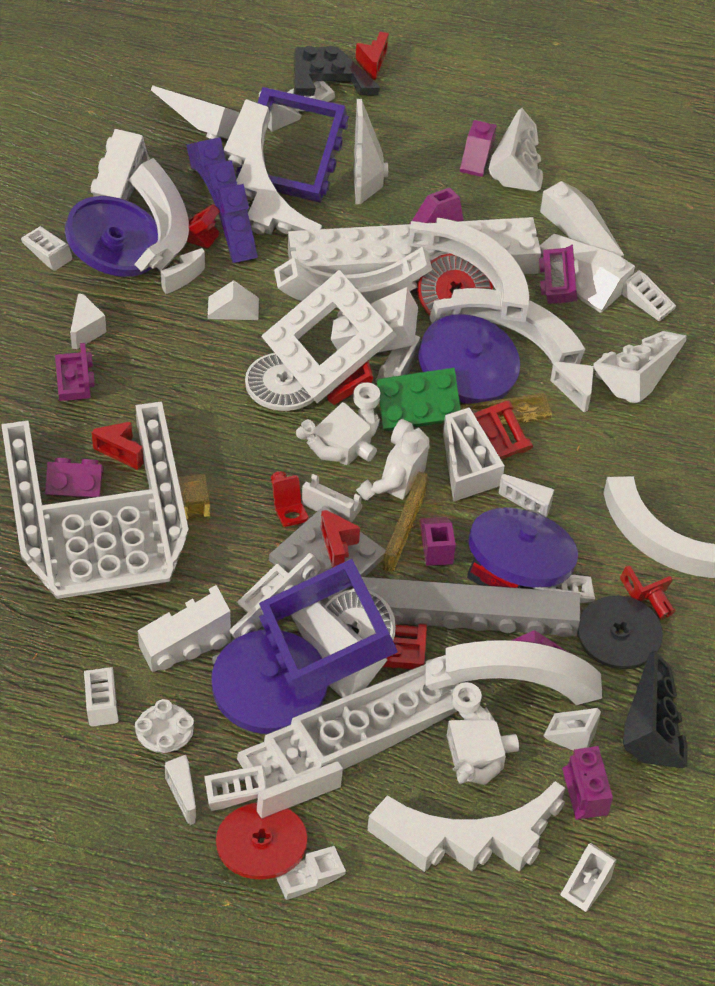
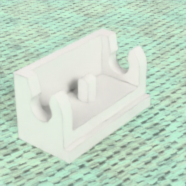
M415 335L413 346L393 349L385 364L379 370L376 383L377 379L409 374L419 356V336Z
M312 474L311 483L305 482L302 486V505L315 511H319L323 506H326L338 516L352 523L362 509V497L355 494L353 500L319 484V476Z

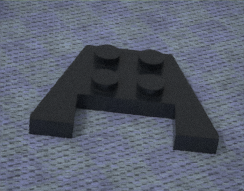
M334 46L295 48L293 94L314 96L316 87L313 81H352L359 95L379 94L380 86L340 48Z

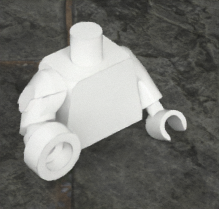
M361 383L355 388L353 399L356 406L360 408L358 414L342 402L316 427L311 420L303 421L301 423L302 426L296 430V436L300 439L307 438V444L321 460L335 461L348 465L359 455L366 461H371L377 452V448L372 446L370 442L380 420L377 414L374 415L373 409L380 401V390L376 385Z
M404 419L397 423L391 436V443L396 445L387 457L382 479L375 481L373 485L367 479L356 489L364 500H368L375 493L381 494L384 492L402 500L405 498L426 470L429 438L420 428L414 430L412 423Z
M467 682L460 683L453 690V707L459 711L464 720L449 721L447 739L455 766L453 771H456L459 784L473 782L485 785L503 770L505 753L519 751V742L516 734L500 736L497 722L487 707L482 708L480 706L482 696L480 689L476 685Z

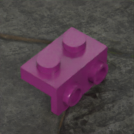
M80 343V353L55 355L59 401L91 398L90 388L95 387L94 372H88V368L93 367L92 353L86 352L85 343Z
M55 458V462H47L45 494L50 496L101 497L104 467L98 465V460L82 459V464L71 463V459Z

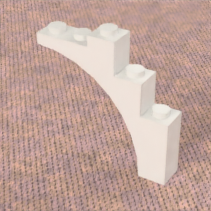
M246 99L226 143L224 154L226 160H232L234 166L241 167L242 165L236 181L237 185L244 184L247 200L251 201L254 199L248 212L252 231L261 235L264 233L271 235L274 227L285 234H288V231L323 229L322 225L304 217L290 207L277 193L268 177L263 153L265 133L271 117L269 108Z
M555 781L539 797L523 807L499 816L482 819H448L431 816L406 807L387 795L369 815L368 831L424 872L431 864L437 865L445 853L470 871H473L479 863L484 865L492 852L520 871L526 863L531 865L539 855L538 843L540 835L547 826L548 822L546 820L551 815L556 816L563 808L565 801L562 799L565 787Z

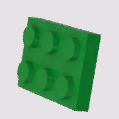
M455 368L377 379V386L380 390V408L384 432L394 430L401 419L412 423L413 427L445 423V415L460 411Z

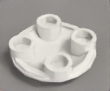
M166 699L157 701L155 706L144 711L135 722L138 740L144 747L154 752L167 753L180 749L188 743L194 730V720L185 709L173 705Z

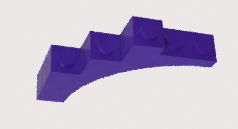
M221 137L187 144L191 168L201 175L209 189L215 206L220 210L219 217L232 263L258 258L247 211L249 206L244 184L237 185L232 160L226 161Z

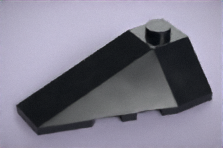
M655 650L649 653L625 721L623 745L629 754H633L641 763L683 769L687 767L688 745L686 736L680 735L678 723L682 722V716L677 711L673 699L677 697L671 666Z

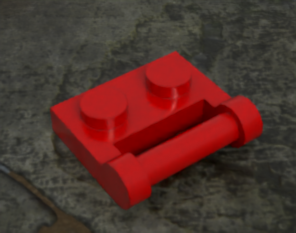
M509 400L473 413L501 460L518 453H525L533 448L531 440L526 438L512 411L514 407ZM498 415H503L516 443L512 444Z
M418 624V627L395 625V636L415 637L417 639L394 637L393 642L398 652L387 657V661L382 667L415 669L423 666L425 661L427 624Z

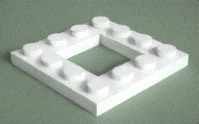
M338 270L265 332L262 338L314 401L318 403L397 335L345 275ZM338 307L359 333L319 366L298 339L334 308Z

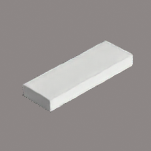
M338 761L259 791L257 801L258 814L261 818H264L340 788L343 768Z

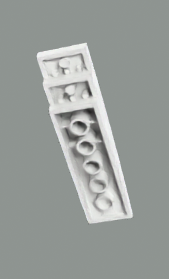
M425 664L292 718L291 725L265 735L264 742L238 752L237 760L243 769L264 765L268 788L337 761L344 770L457 712L452 704V694L454 688L459 683L431 691L426 686ZM257 776L251 777L253 786L259 788Z

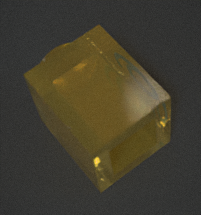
M205 474L178 477L186 519L210 516V499Z

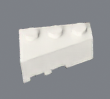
M115 129L113 136L107 140V152L105 157L101 158L99 162V174L97 179L92 181L91 193H93V196H111L128 201L134 190V186L128 180L142 162L144 163L150 158L143 135Z
M408 287L370 304L397 335L378 352L414 345L418 306ZM345 315L333 320L331 341L336 349L339 350L359 333Z
M466 408L445 415L443 437L453 502L500 486L501 476L504 473V464L471 409Z
M217 585L209 589L211 594L196 603L194 599L186 602L187 608L171 616L170 613H167L138 630L139 647L152 672L168 669L178 662L194 659L212 649H221L231 642L230 609Z

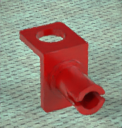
M275 472L271 476L274 507L282 526L288 527L305 523L309 516L301 503L299 477L297 475L287 477L285 472ZM290 512L300 514L297 518L292 519L287 518L285 515Z
M628 565L624 568L620 580L631 598L640 602L649 600L660 620L665 619V615L668 618L675 613V608H673L664 593L673 580L671 576L643 587L631 566ZM628 576L631 578L634 588L631 586Z

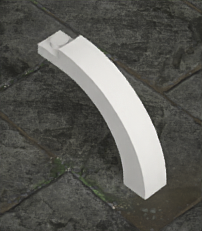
M152 158L142 163L128 180L148 204L158 229L157 243L150 246L135 263L141 272L148 267L152 269L157 267L160 271L165 269L184 247L189 233L188 215L183 200L170 177L156 160Z
M437 218L436 225L411 221L408 246L451 253L470 262L481 270L494 285L500 300V319L526 323L529 308L528 285L520 266L502 245L485 233L456 221Z
M421 247L385 268L367 273L345 275V277L371 304L403 288L408 287L409 291L417 288L416 280L432 271L428 251ZM295 257L274 269L278 289L300 301L307 298L334 275L310 268Z
M480 288L454 290L452 298L434 301L430 314L432 323L445 316L467 314L515 330L538 345L553 364L555 362L580 364L585 351L581 341L562 320L530 300L526 323L500 319L501 306L496 290Z
M634 476L607 477L604 489L606 505L617 527L635 547L669 568L695 576L715 578V544L687 538L674 532L657 520L641 500Z
M521 641L472 642L446 648V655L426 661V686L431 691L471 680L506 678L545 685L562 693L575 705L602 698L601 673L597 669L571 653L546 645Z

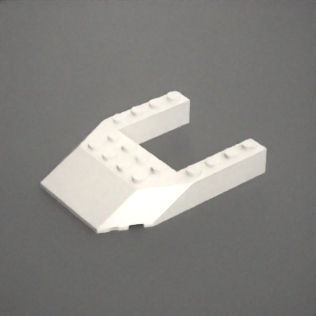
M162 402L135 405L140 444L143 447V459L149 490L42 505L29 421L1 424L21 558L56 599L163 583L171 580L189 531Z

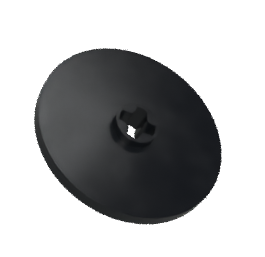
M607 596L592 602L583 611L578 627V637L586 653L598 663L615 669H632L646 664L650 652L655 650L658 653L662 643L663 631L657 615L644 603L626 596ZM620 629L625 631V633L622 632L620 635L615 632L620 631Z

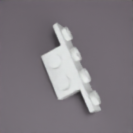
M309 553L289 573L276 564L237 601L240 608L247 614L230 629L234 639L249 632L257 631L263 626L259 618L263 614L259 605L260 602L317 575L321 566L312 553Z

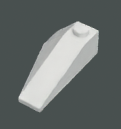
M662 331L642 339L641 345H627L623 347V352L619 354L615 352L605 354L594 363V369L616 397L626 399L632 403L641 402L653 391L686 342V336Z

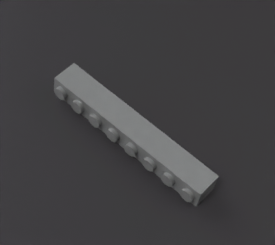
M362 577L367 589L378 594L388 603L395 618V625L427 624V626H440L448 629L468 628L476 631L496 630L504 633H529L536 630L540 634L558 635L560 637L577 636L580 622V593Z

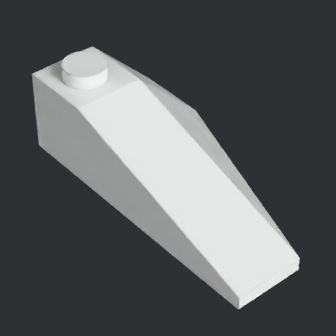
M152 86L151 91L194 127L207 132V138L223 137L229 139L240 112Z
M357 99L353 167L355 204L363 203L383 187L384 177H388V163L383 161L382 149L362 99Z
M523 108L519 109L492 155L489 171L491 176L505 187L538 191L541 189L543 172L538 169L537 165L541 161V157L535 148L539 144L537 126Z
M561 181L543 191L540 212L569 238L613 252L622 258L624 257L622 250L593 202L577 188Z
M553 234L540 245L541 254L544 256L543 250L566 248L573 244L577 296L581 301L602 313L622 295L623 284L626 279L633 275L635 266L613 252ZM563 262L550 263L554 269H558L564 276Z
M320 601L291 614L303 638L317 649L322 658L363 639ZM387 659L378 661L332 683L330 687L342 698L366 689Z

